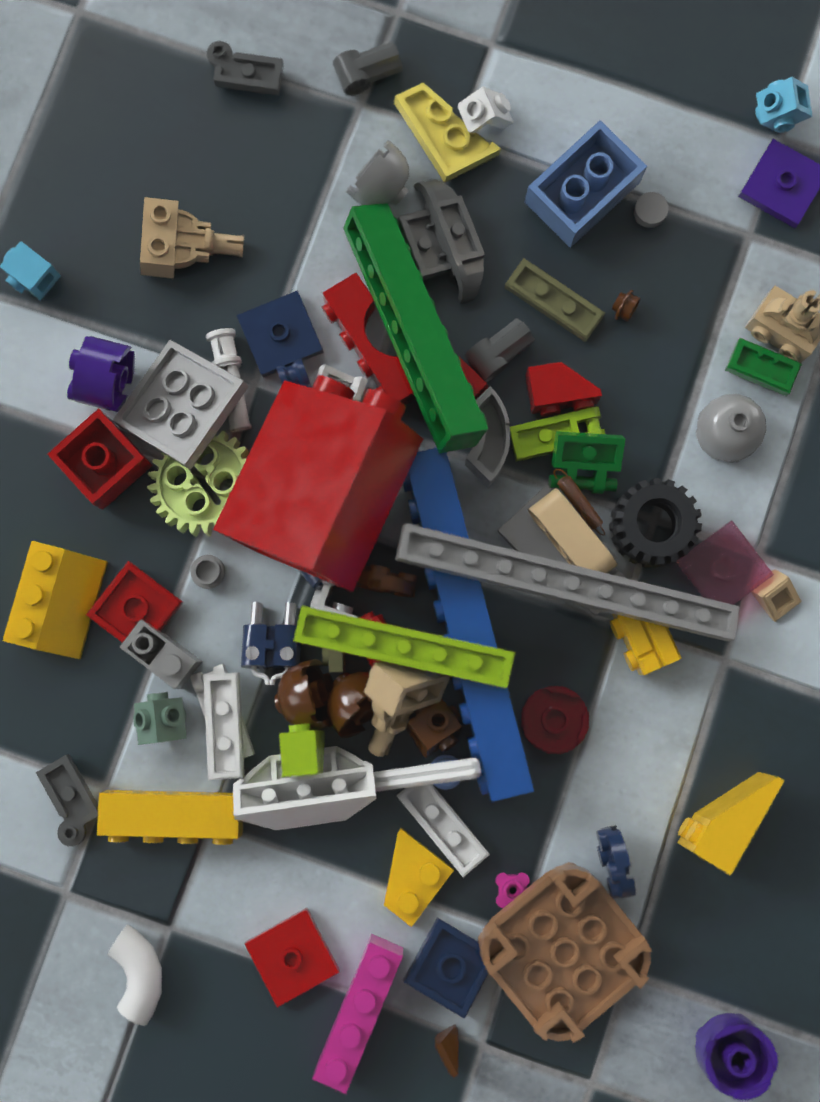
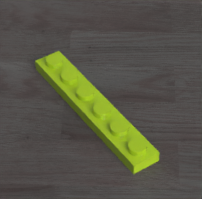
M301 606L294 642L503 688L508 686L515 653Z

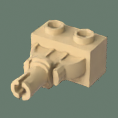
M144 197L140 253L141 275L174 278L175 269L189 267L195 262L208 263L209 255L212 254L242 257L244 235L214 233V230H211V222L198 221L189 212L179 210L178 201Z
M775 285L764 297L745 328L751 331V335L756 340L762 343H770L779 349L781 355L802 363L813 353L820 342V294L814 299L816 291L809 290L796 299Z
M385 661L375 663L369 672V680L364 690V693L372 699L374 715L371 724L376 728L368 745V750L378 757H383L384 754L388 755L395 734L406 729L410 715L417 709L440 702L450 676Z

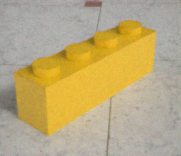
M105 790L99 792L97 836H108V842H128L129 836L143 837L142 842L162 843L164 842V837H176L179 844H196L199 838H212V844L230 845L233 844V839H238L243 835V821L234 818L233 793Z

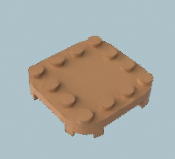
M567 862L546 872L494 915L478 937L480 956L490 977L492 976L533 1026L535 1032L545 1041L547 1039L554 1041L572 1040L574 1043L585 1037L583 1030L633 987L637 985L641 990L649 980L647 973L651 964L650 952L652 950L647 940L615 900L612 899L599 880L587 869L579 867L572 862Z

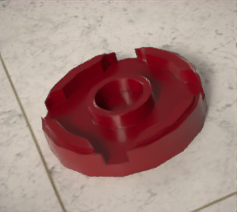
M547 686L536 690L527 698L521 710V727L525 738L533 747L547 754H563L573 750L583 742L589 730L590 715L585 703L576 692L564 686Z

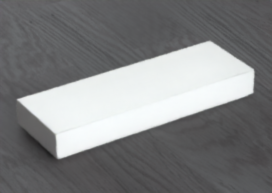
M240 673L203 675L208 780L244 778Z
M433 784L404 788L397 794L399 800L462 877L466 876L490 855Z

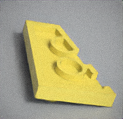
M424 83L395 96V106L444 183L499 155L500 147L493 141L491 143L487 142L478 134V131L475 133L468 132L464 121L453 113V107Z

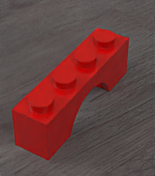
M357 272L324 291L322 294L325 305L321 306L324 314L331 324L337 322L343 332L339 336L348 351L354 349L358 354L360 360L357 361L361 372L367 379L372 376L378 385L374 390L388 394L404 405L416 399L399 358L378 351L366 336V326L369 318L375 311V302Z

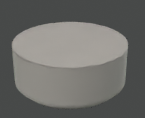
M647 192L641 195L634 207L636 221L647 228L659 226L668 213L666 199L656 192Z

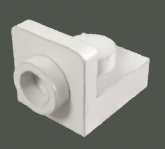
M324 584L322 591L316 589L310 608L358 618L352 615V607L337 602L333 603L332 608L327 606L333 590L332 586Z

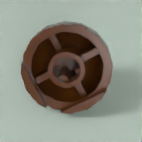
M308 660L288 669L282 675L277 694L275 695L277 711L283 714L284 718L291 725L310 724V731L331 727L326 715L325 706L328 694L334 686L332 685L333 681L330 674H322L318 667L323 665L320 660Z
M346 672L338 676L332 683L334 687L329 692L326 700V715L331 726L341 738H350L365 731L362 724L373 718L372 699L364 693L369 680V672H356L353 674Z

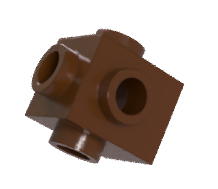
M441 699L438 703L417 709L414 712L416 716L407 722V733L424 757L427 758L439 749L444 753L459 742L457 737L460 736L462 730L461 723L463 721L453 705L447 706L444 700Z

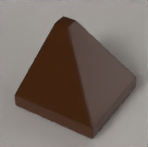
M454 1024L436 1034L435 1048L450 1076H453V1078L458 1076V1028Z

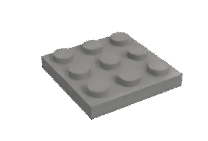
M169 340L112 421L191 470L249 386L242 379Z

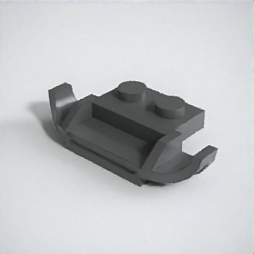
M439 180L417 182L414 185L415 191L420 190L426 201L423 210L401 215L397 218L405 243L410 247L413 261L421 272L423 281L449 274L451 280L455 278L457 280L460 304L475 300L483 277V257L485 253L462 195L457 196L448 185Z

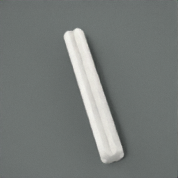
M469 758L374 772L375 789L377 792L475 779L481 775V768L478 759Z

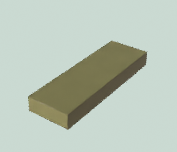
M523 258L505 283V289L585 343L605 315L604 311L525 258Z

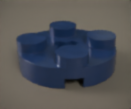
M617 825L597 830L596 834L599 843L597 852L601 866H607L609 874L607 884L612 899H624L635 896L634 877L629 879L626 877L629 874L631 862L620 830H617Z

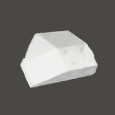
M338 746L324 748L323 773L282 777L281 754L268 756L243 779H239L233 784L234 818L273 830L346 821L376 799L373 765Z

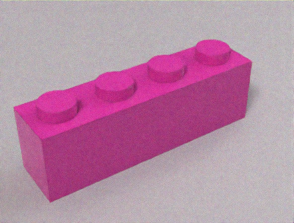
M371 933L317 1062L313 1080L346 1094L402 960L403 947Z

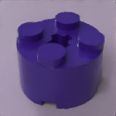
M86 336L80 350L74 349L70 355L69 369L74 371L72 381L68 386L67 398L77 403L119 412L128 395L122 394L126 383L132 384L134 376L135 353L130 351L132 347L93 336Z
M724 1013L708 1020L696 1032L695 1053L697 1062L717 1090L731 1096L733 1099L751 1100L761 1096L769 1089L772 1084L770 1081L778 1068L777 1052L771 1040L750 1019L742 1014ZM736 1053L737 1059L731 1060L732 1058H734V1054Z

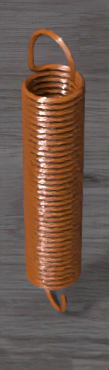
M554 470L553 473L556 479L555 472L557 470L562 471L566 475L558 481L557 485L591 530L595 529L600 535L604 536L605 531L601 527L603 524L602 519L573 479L563 470ZM600 526L604 534L600 533L596 528Z

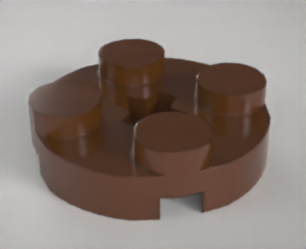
M370 565L364 567L355 587L414 598L419 576L402 572L395 574L390 572V568Z

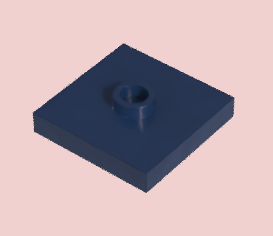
M298 290L237 315L263 378L276 373V367L278 366L288 367L293 365L297 359L301 358L303 362L324 353Z
M437 917L402 981L465 1019L489 973L480 956L478 941Z

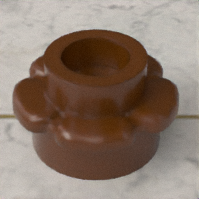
M630 290L627 294L621 292L615 300L612 310L616 312V320L621 318L628 322L636 311L641 298L634 295L633 290Z

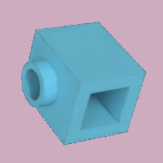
M21 241L16 247L8 250L3 258V263L0 265V268L8 275L5 281L21 294L26 289L40 301L61 277L49 262Z

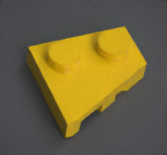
M402 828L397 833L384 906L412 927L453 873L454 869Z

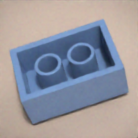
M599 120L528 186L525 203L571 248L641 182L647 165Z

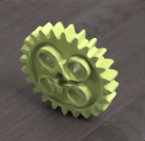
M222 431L218 437L215 434L194 464L221 500L219 505L214 503L211 496L201 486V483L190 469L163 454L165 456L163 460L153 459L152 462L159 469L158 471L148 472V475L156 483L148 485L147 489L156 494L150 499L152 504L160 506L156 513L162 518L166 517L165 522L172 527L177 524V530L183 534L189 528L190 533L197 537L202 528L208 537L211 536L212 528L221 514L249 451L245 446L239 448L240 442L238 439L233 437L229 440L228 434ZM214 454L213 460L209 464L201 465V460L205 455ZM186 473L185 481L180 485H174L175 478L180 474ZM233 479V484L229 489L220 491V485L224 480ZM199 499H205L204 507L199 511H193L194 503Z

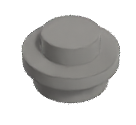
M213 555L200 556L191 566L192 580L201 588H215L224 579L225 567L222 561Z

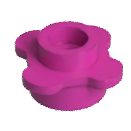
M504 872L498 874L495 879L499 895L496 897L497 905L504 908L525 891L530 883L529 876L524 872H520L517 875H507ZM511 887L516 888V892L513 894L509 891Z

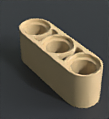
M553 489L528 508L532 519L568 564L603 573H609L617 566L614 557L558 489Z

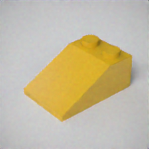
M757 772L695 812L692 818L687 817L678 831L680 839L677 843L731 875L785 780L778 776Z

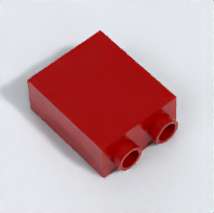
M318 375L312 388L284 380L213 530L254 552L353 592L424 438L401 421L406 406L388 394L368 389L363 401L359 402L352 400L355 394L352 389L327 376Z

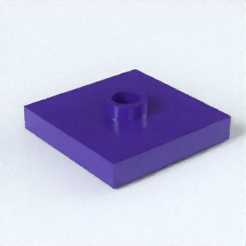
M773 138L738 197L787 225L796 228L820 189V164Z

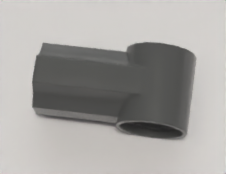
M393 42L359 53L357 50H348L339 54L333 60L334 69L347 96L363 93L371 86L372 82L402 72L399 52Z
M516 318L490 339L487 337L476 343L465 354V358L485 382H489L508 366L509 361L532 345L535 339L527 325Z

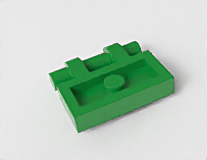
M556 431L552 465L554 468H564V472L573 479L580 490H590L592 494H603L604 491L616 492L617 479L606 477L607 471L621 472L625 438L622 435ZM578 469L594 470L591 477L577 476ZM564 473L556 475L557 479L554 475H550L548 481L549 488H559L557 485L558 481L566 475Z

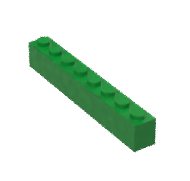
M388 203L352 206L343 230L439 454L476 447L488 430L486 417L480 411L471 384L467 382L461 368L460 359L454 352L448 339L447 330L442 325L435 310L434 300L429 296L423 283V276L417 269L411 256L410 247L405 243L401 234L397 218L393 216Z

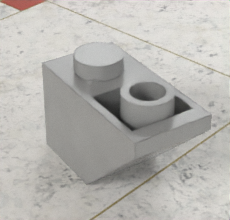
M142 619L120 646L122 650L173 689H182L203 662L178 642Z

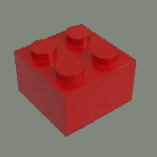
M99 408L47 454L93 505L102 510L153 466L117 425Z

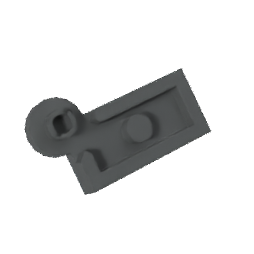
M224 41L213 42L208 47L207 58L210 64L215 67L213 77L215 87L279 95L284 68L282 58L239 52L233 54L230 45Z
M66 754L37 771L36 774L59 816L64 819L59 825L57 832L60 842L66 846L73 847L85 839L87 832L85 824L98 817V804L71 755Z

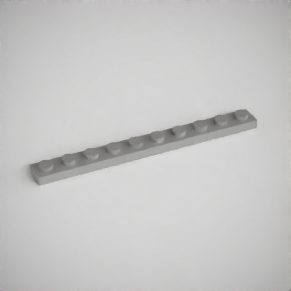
M407 523L402 526L395 561L727 642L735 640L739 606Z

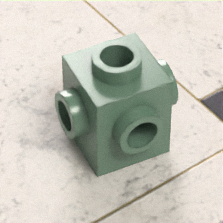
M168 692L147 694L146 702L134 703L135 713L133 722L137 729L138 745L187 739L185 726L186 711L183 707L182 697L169 699Z

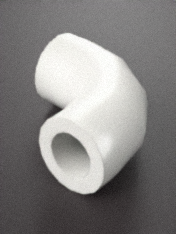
M127 924L111 946L107 955L123 968L127 977V988L117 1005L118 1011L129 1021L145 1026L153 1016L162 993V967L154 947L138 930Z

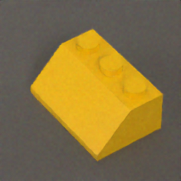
M31 541L2 641L39 651L81 659L92 621L86 614L98 600L108 561Z

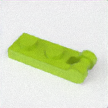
M591 407L511 426L510 440L516 462L553 453L556 431L580 433L577 423L586 422L588 430L586 433L606 434L605 429L600 427L599 418H601L599 407Z

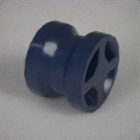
M301 358L295 360L293 365L288 367L283 365L276 367L282 384L286 380L312 388Z

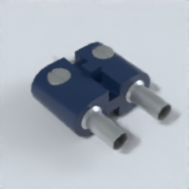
M251 603L250 624L243 626L241 667L251 669L254 676L264 679L265 685H275V681L282 678V675L288 669L301 663L302 643L294 642L297 628L296 603H285L284 625L275 626L262 624L263 603ZM268 668H276L277 670H284V672L275 674L270 680L266 674L259 673L256 669L268 670Z

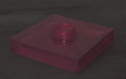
M732 520L691 549L687 555L676 561L702 597L732 605L774 575Z

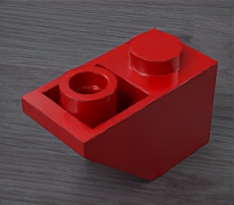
M563 362L528 367L525 375L532 414L541 413L542 417L560 414L561 409L574 407V411L591 408L602 397L600 388Z

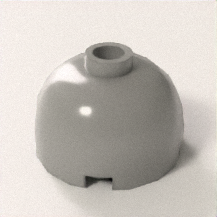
M389 140L384 143L387 151L384 153L379 149L356 176V189L350 185L346 191L348 195L361 205L389 204L390 202L397 205L408 192V189L404 186L409 178L408 162L402 152Z
M726 394L712 400L700 412L697 419L696 438L702 450L711 458L738 462L752 455L762 444L767 430L766 417L761 407L751 398L740 394Z

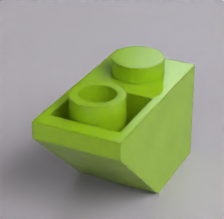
M310 724L290 725L289 733H279L282 777L323 773L324 731H310Z

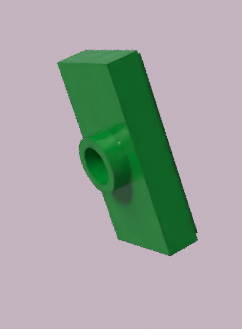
M739 338L725 371L788 396L802 363Z

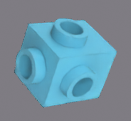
M794 77L774 81L768 85V88L756 93L758 106L755 111L759 123L777 133L787 132L793 129L795 124L813 117L808 85Z

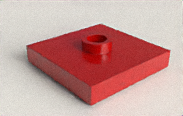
M128 561L86 615L123 643L141 619L162 631L184 602L131 561Z
M307 907L244 943L277 1007L331 978L340 971Z

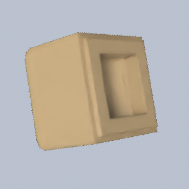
M778 570L771 571L750 587L753 596L774 622L801 603L790 578Z

